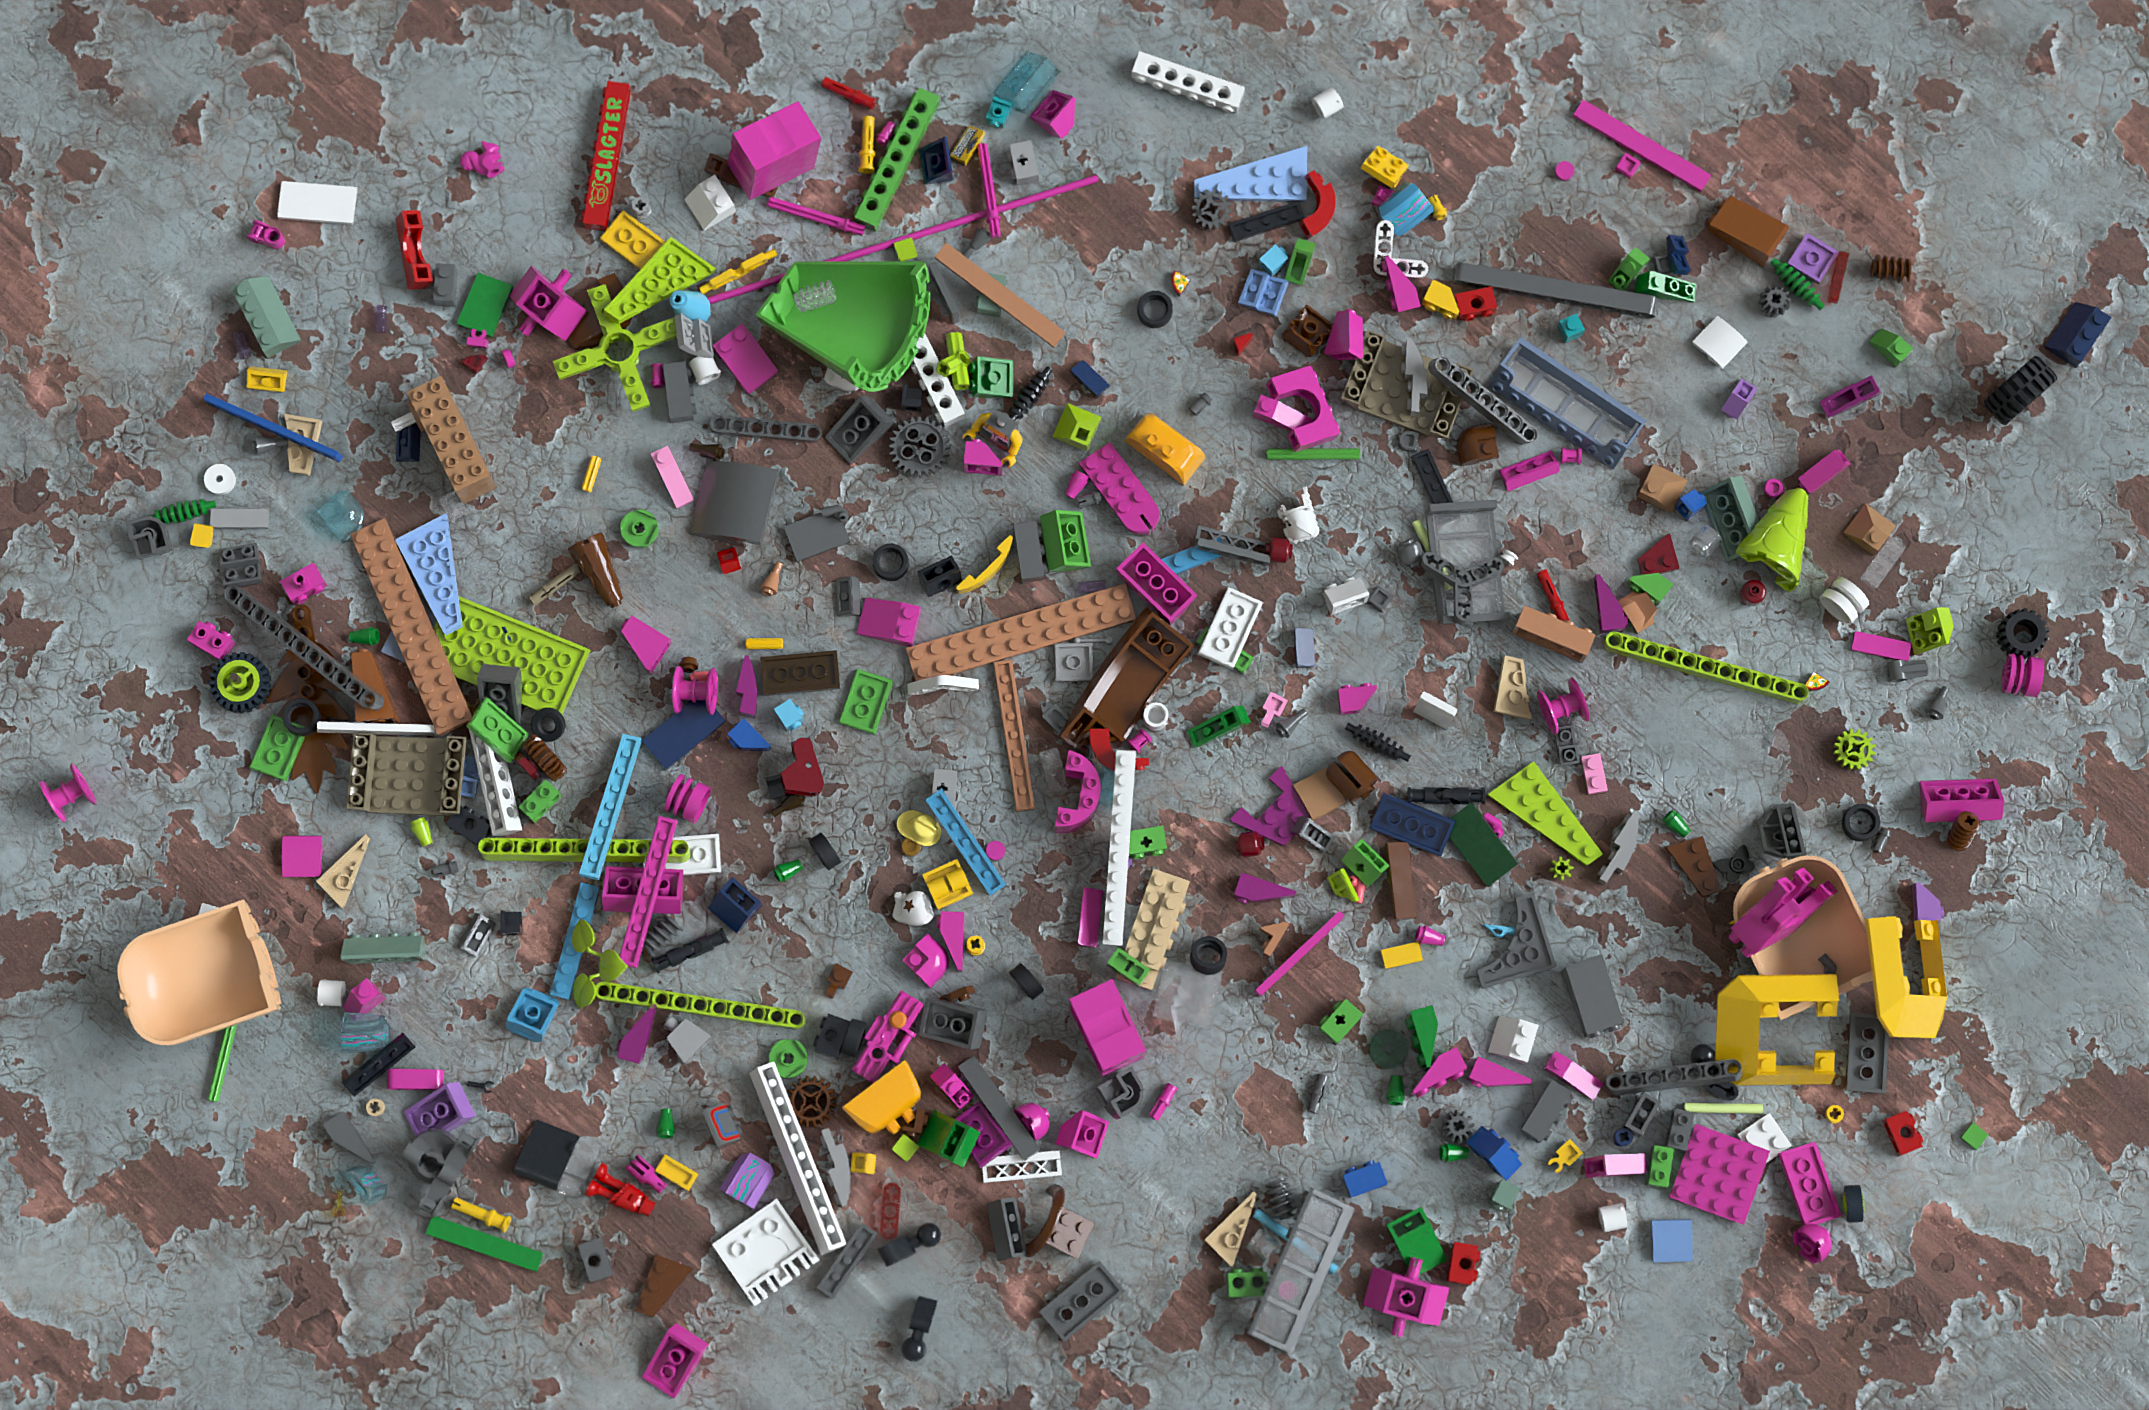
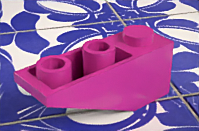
M1389 256L1382 257L1381 267L1383 273L1386 272L1388 280H1385L1387 290L1391 291L1392 298H1390V304L1392 309H1395L1396 312L1421 307L1416 287Z

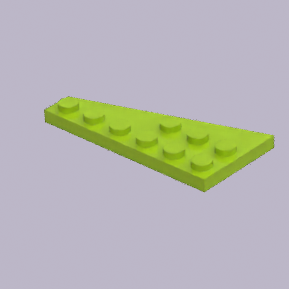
M670 237L604 309L603 314L617 324H620L669 298L673 292L682 291L714 274L716 268Z
M1534 761L1487 794L1488 797L1497 801L1502 807L1511 811L1530 827L1549 838L1554 844L1559 845L1585 866H1588L1603 855Z

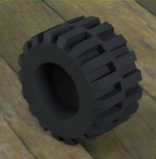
M2023 608L2021 611L2017 609L2009 613L1998 625L1997 629L1999 631L1996 633V637H1999L1997 643L2002 645L2000 648L2002 652L2006 650L2007 656L2008 654H2015L2017 658L2018 655H2023L2024 659H2027L2042 650L2049 638V635H2047L2049 628L2045 627L2047 622L2040 619L2042 615H2035L2036 611L2034 610L2028 612L2026 608ZM2015 625H2023L2030 630L2032 635L2030 643H2021L2015 638L2013 633Z

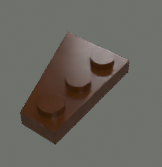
M1703 836L1665 848L1687 875L1689 881L1701 897L1721 892Z

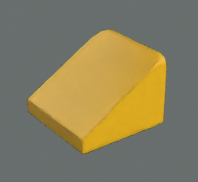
M195 523L190 545L209 548L212 545L214 526Z
M852 1152L850 1172L874 1174L876 1155Z

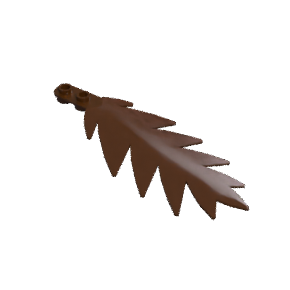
M305 604L296 605L292 611L294 628L302 634L303 630L306 629L308 632L306 637L334 658V655L323 644L315 640L309 607ZM301 610L305 613L304 617L300 615ZM288 650L278 663V666H282L290 661L292 662L274 685L266 703L269 704L291 694L294 695L285 703L276 716L282 718L283 710L290 701L297 698H306L312 701L319 709L321 722H330L326 717L349 720L350 717L345 710L323 689L343 691L291 650ZM300 706L292 711L290 720L307 727L313 720V714L309 708ZM316 730L313 734L305 736L293 764L291 780H295L306 772L316 794L319 793L324 770L333 775L337 773L333 758L324 742L345 750L348 749L347 744L339 733H317Z

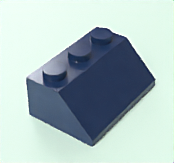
M2075 302L2045 345V348L2076 368L2083 361L2112 317L2097 307Z

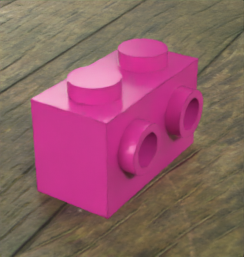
M198 621L187 641L212 657L223 660L224 656L229 654L235 645V642L231 639L232 636L223 630L221 633L216 631V626L208 621L205 624Z

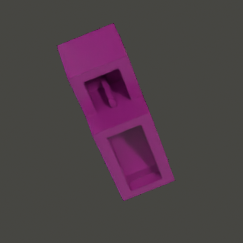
M1871 375L1819 402L1827 417L1831 418L1882 394L1875 378Z
M745 655L736 690L737 695L743 697L739 712L741 716L756 718L758 706L757 681L749 656Z

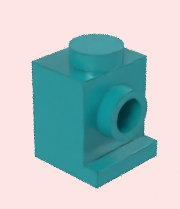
M993 97L986 116V122L989 126L1004 128L1011 111V102ZM998 111L1001 112V114L997 115L994 112Z

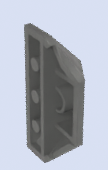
M1774 805L1771 812L1758 825L1764 854L1780 860L1785 858L1791 860L1796 857L1807 856L1795 805Z

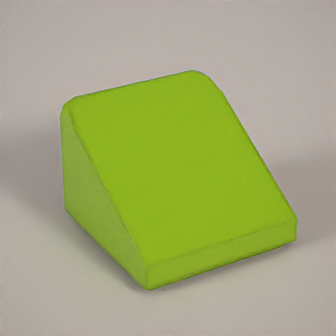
M912 237L894 242L899 261L918 257Z
M903 1134L892 1148V1151L908 1162L919 1146Z

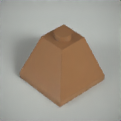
M1653 463L1637 498L1672 513L1687 479Z
M1865 503L1843 534L1874 556L1896 525Z

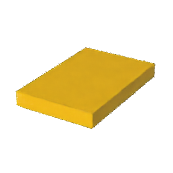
M624 210L600 237V241L639 270L666 243Z

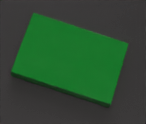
M477 273L458 318L457 325L469 330L476 329V332L482 334V330H485L487 336L492 338L510 297L509 295L514 288L513 285Z

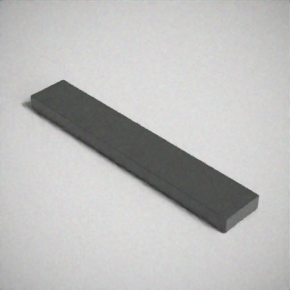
M975 1056L959 1065L958 1069L1010 1140L1023 1161L1040 1151L1039 1146Z

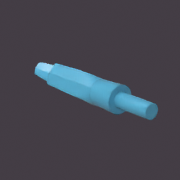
M1484 924L1498 938L1503 937L1507 933L1514 935L1516 927ZM1493 930H1500L1501 934H1497Z

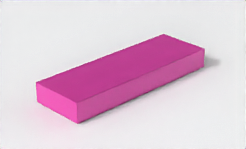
M1858 631L1854 632L1851 651L1892 660H1905V662L1909 660L1911 643Z

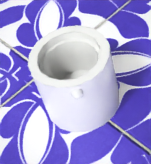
M1332 87L1312 98V104L1322 119H1326L1343 108L1340 96Z
M697 356L689 362L696 378L695 382H698L699 385L712 382L721 374V370L718 369L713 357Z
M1157 702L1146 705L1143 715L1145 726L1153 731L1163 729L1168 721L1169 714L1167 708Z
M320 980L318 1004L320 1006L343 1007L346 995L345 981Z
M1622 1203L1598 1208L1603 1232L1628 1227L1627 1216Z

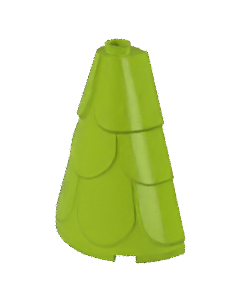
M1801 488L1786 490L1768 509V513L1738 545L1735 552L1748 563L1762 561L1781 576H1777L1775 583L1787 592L1794 591L1798 587L1808 518V495L1806 491Z

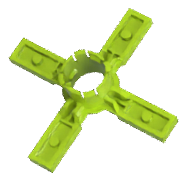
M605 284L587 290L604 336L600 340L598 347L588 348L553 361L559 380L606 364L610 367V370L618 372L632 412L651 406L636 365L639 363V352L677 338L675 317L645 327L633 334L628 330L622 329L620 324H617L603 314L604 309L611 303V298ZM624 339L625 342L632 343L633 352L624 361H612L609 359V355L606 354L610 344L612 345L617 341H623Z

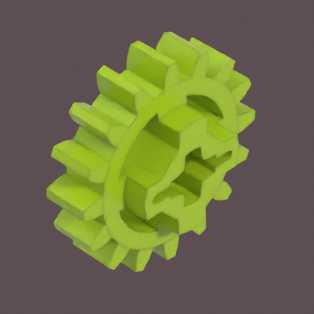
M1850 729L1848 734L1844 731L1841 733L1842 737L1838 736L1836 738L1839 743L1833 745V747L1837 748L1833 755L1839 756L1836 761L1843 762L1841 767L1849 765L1848 769L1852 770L1855 766V769L1858 771L1861 766L1866 768L1868 766L1867 762L1871 763L1873 761L1870 756L1876 755V752L1872 751L1876 745L1870 743L1873 738H1867V732L1862 735L1860 734V729L1855 733L1853 729ZM1843 743L1846 746L1845 752L1842 750ZM1861 746L1857 751L1848 753L1852 748ZM1865 747H1866V749H1867L1866 756H1865V754L1863 753Z

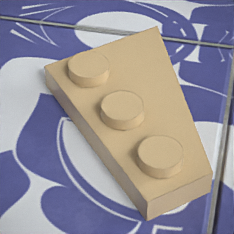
M284 414L287 429L318 442L322 426L321 420ZM288 440L290 472L310 476L315 452Z
M1505 655L1502 659L1493 712L1531 720L1523 659Z

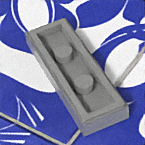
M211 509L210 526H214L213 529H268L269 509Z

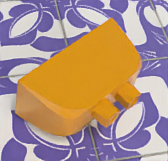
M1145 413L1124 439V442L1183 486L1205 460V454L1198 446L1153 413Z
M904 1060L842 1108L865 1132L875 1134L887 1128L894 1135L901 1130V1127L896 1122L898 1118L902 1116L907 1124L916 1119L912 1108L920 1100L921 1090L910 1067Z

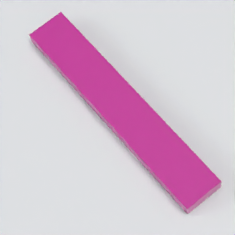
M1341 911L1337 912L1255 990V993L1261 997L1343 920L1344 914Z

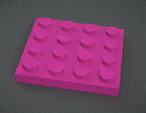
M1695 1123L1688 1142L1687 1151L1684 1153L1669 1198L1744 1225L1770 1151Z

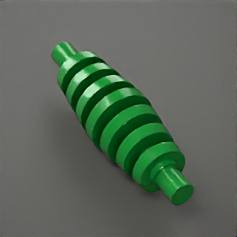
M1776 258L1770 262L1776 270L1775 274L1777 276L1780 273L1782 274L1779 279L1781 281L1787 279L1784 284L1786 288L1792 284L1789 289L1791 293L1797 289L1798 291L1795 293V296L1799 297L1803 294L1804 296L1801 300L1805 302L1808 299V306L1813 305L1820 311L1825 307L1819 299L1820 294H1813L1816 289L1814 287L1810 290L1808 289L1811 283L1807 281L1804 285L1802 284L1806 280L1804 275L1797 279L1800 272L1796 271L1792 274L1794 268L1789 267L1787 269L1788 264L1786 262L1780 263Z
M195 499L192 500V505L189 500L184 501L185 507H183L182 502L179 501L176 502L177 509L174 504L169 505L170 511L165 506L162 508V513L157 509L154 515L150 516L158 518L162 522L165 520L166 524H171L170 518H172L174 523H179L178 516L181 522H186L185 515L191 520L193 519V513H195L196 517L201 516L200 511L203 514H207L208 510L217 507L215 500L207 502L204 499H200V504H198Z

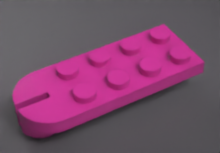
M1111 442L1079 462L1080 467L1128 531L1134 534H1149V528L1140 516L1147 520L1152 532L1154 531L1160 517L1158 506Z

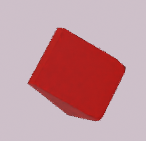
M1252 333L1234 339L1233 345L1238 356L1252 341Z
M735 547L716 552L723 574L741 569Z

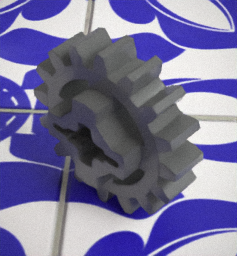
M1206 189L1205 195L1199 193L1200 199H1194L1197 205L1192 206V209L1196 210L1192 216L1198 217L1196 223L1201 221L1202 228L1208 225L1209 230H1211L1212 226L1215 225V228L1219 229L1220 223L1223 226L1225 225L1224 219L1230 220L1227 213H1232V210L1228 209V206L1232 205V203L1226 202L1228 196H1221L1223 191L1216 194L1215 189L1212 190V193H1209ZM1212 197H1216L1220 199L1222 202L1217 203L1213 201ZM1205 199V207L1199 209L1201 202ZM1210 204L1213 207H1220L1215 210V214L1206 211L1209 209ZM1225 209L1222 218L1218 219L1219 211ZM1202 216L1210 217L1212 222L1206 221Z

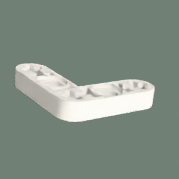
M1381 220L1376 227L1373 267L1375 272L1380 275L1387 274L1380 271V268L1377 267V264L1381 263V257L1377 258V255H1389L1390 258L1392 257L1394 227L1389 220ZM1384 223H1387V226L1390 227V230L1386 232V237L1390 236V240L1379 239V235L1383 237V231L1380 230V227ZM1381 242L1388 243L1389 249L1387 252L1382 253L1378 250V245ZM1391 258L1395 264L1399 262L1405 263L1406 270L1403 273L1406 277H1423L1428 272V266L1422 260ZM1409 262H1412V267H1418V264L1421 263L1425 270H1422L1421 274H1418L1417 270H1411L1412 273L1408 274Z
M940 675L907 684V690L909 695H921L940 689L971 692L979 690V680Z

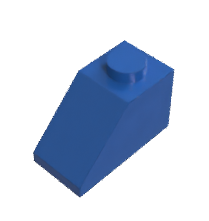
M1693 489L1681 497L1674 508L1688 521L1702 510L1707 502L1701 492Z
M745 718L727 733L730 738L728 742L735 749L737 747L742 751H770L772 749L771 745Z

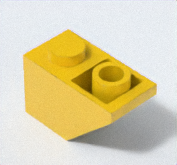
M1433 280L1423 299L1422 305L1431 312L1437 311L1441 313L1446 319L1456 320L1459 309L1451 288Z

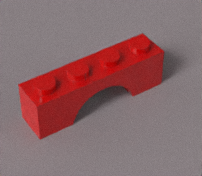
M420 210L401 211L395 218L407 288L408 290L426 289L433 282L430 263L424 260L421 250V234L423 230Z

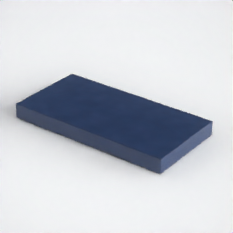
M690 700L682 707L678 714H673L645 737L642 742L662 766L668 770L723 725L726 720L716 709L714 714L710 715L707 711L706 700H696V703Z
M1383 792L1369 829L1442 856L1455 820Z

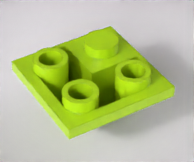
M1067 403L1052 438L1087 452L1102 417Z
M1937 607L1905 619L1914 655L1949 644L1954 627L1949 607Z

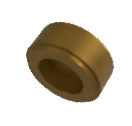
M905 838L901 848L906 856L914 857L920 852L921 845Z

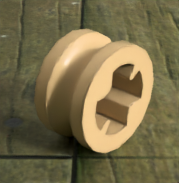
M371 1099L366 1104V1111L371 1116H380L385 1110V1105L380 1099ZM375 1102H378L380 1110L373 1113V1109L370 1108L371 1104L375 1105Z

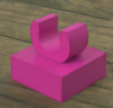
M1379 185L1372 205L1379 207L1394 191Z
M472 329V337H467L466 344L469 347L488 349L489 341L485 339L487 336L486 331L482 330V335L477 337L476 329Z

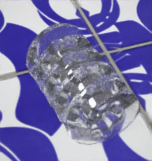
M830 280L826 281V286L823 282H820L819 288L816 284H813L812 289L810 286H806V292L803 288H800L799 294L794 293L795 304L800 312L833 304L836 301L835 288Z

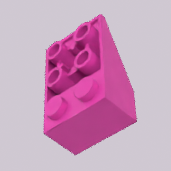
M1457 1047L1439 1055L1411 1092V1097L1416 1095L1419 1098L1427 1094L1429 1088L1434 1087L1436 1090L1447 1083L1446 1080L1451 1078L1454 1081L1464 1075L1467 1066Z

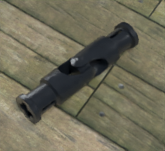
M1407 787V801L1410 803L1469 804L1472 802L1485 805V787L1481 789H1469L1468 787L1453 789L1447 787H1424L1423 789H1411V787ZM1442 792L1441 800L1436 798L1434 794Z
M721 927L719 931L685 943L683 947L668 950L666 954L657 958L652 957L651 961L657 974H659L665 968L675 967L682 964L687 958L693 959L714 950V947L720 944H728L729 941ZM693 943L702 944V949L698 953H695V949L692 946Z

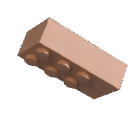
M1525 605L1512 632L1513 635L1581 663L1587 657L1596 636L1588 628H1578L1569 620L1561 621L1552 613L1546 612L1544 614Z

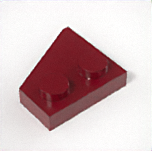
M1671 534L1663 537L1637 560L1641 575L1663 574L1680 569Z
M518 751L514 759L536 782L541 778L538 773L540 769L531 758L527 760Z

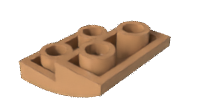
M1327 767L1293 785L1313 821L1346 804L1344 796L1327 778Z

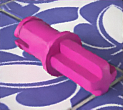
M1167 1083L1160 1097L1156 1098L1157 1102L1150 1111L1149 1117L1158 1121L1166 1107L1170 1106L1169 1102L1178 1088Z

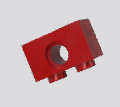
M1492 286L1458 293L1454 296L1459 309L1458 321L1464 320L1467 322L1474 320L1478 316L1486 318L1496 312L1497 305ZM1472 302H1477V303H1479L1480 308H1477V309L1473 308V307L1471 306V303H1472Z
M1908 1111L1882 1120L1897 1157L1923 1147L1922 1135L1919 1131H1916L1914 1127L1915 1119ZM1901 1128L1908 1130L1907 1138L1901 1136Z
M1453 1242L1447 1282L1471 1286L1472 1282H1476L1477 1270H1474L1475 1262L1479 1263L1480 1251L1477 1250V1245ZM1461 1259L1469 1261L1468 1269L1464 1270L1459 1266Z

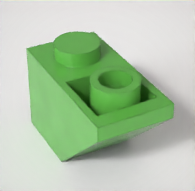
M1635 247L1625 257L1608 282L1618 290L1625 291L1650 258Z
M1659 573L1631 576L1627 582L1632 591L1636 593L1646 592L1653 604L1657 606L1673 586V583Z

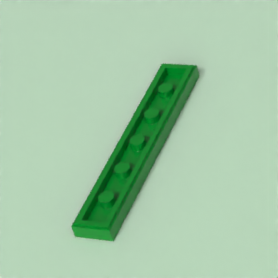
M437 1216L431 1217L426 1234L536 1272H538L544 1255L542 1252Z

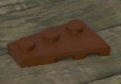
M656 1255L635 1311L654 1318L693 1268Z

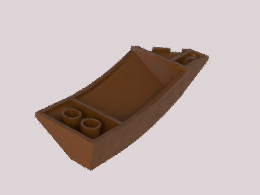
M1146 607L1101 664L1076 703L1059 736L1076 748L1090 744L1089 729L1109 728L1110 742L1126 741L1143 714L1145 706L1149 705L1159 689L1194 645L1151 609Z

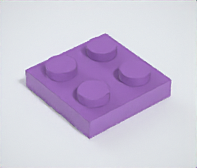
M1806 233L1787 264L1819 285L1839 252Z

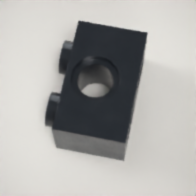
M952 555L917 571L920 584L928 598L962 582L960 568Z
M460 806V813L451 815L446 825L478 846L479 842L487 838L492 831L489 825L490 821L482 815L480 818L473 815L475 811L468 806ZM468 821H475V826L472 829H466Z
M829 1013L827 1018L823 1017L820 1024L822 1032L820 1036H816L813 1046L816 1047L815 1052L838 1060L850 1021ZM829 1031H834L837 1036L835 1040L828 1041L826 1034Z

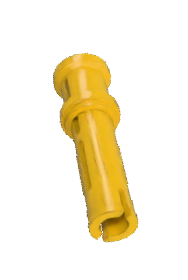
M864 116L862 119V150L859 152L860 166L858 171L863 174H871L875 172L873 167V158L876 155L873 150L875 118Z
M458 1197L453 1202L461 1206L452 1203L451 1209L482 1220L486 1226H494L500 1229L502 1233H505L510 1225L512 1217L500 1215L494 1209L488 1211Z

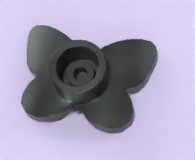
M1744 844L1737 849L1734 857H1731V859H1719L1713 863L1720 872L1726 873V879L1731 883L1739 879L1740 873H1749L1755 868L1754 863L1748 860L1749 852Z

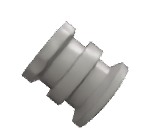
M637 197L632 202L633 214L636 218L646 219L650 216L651 207L644 197Z

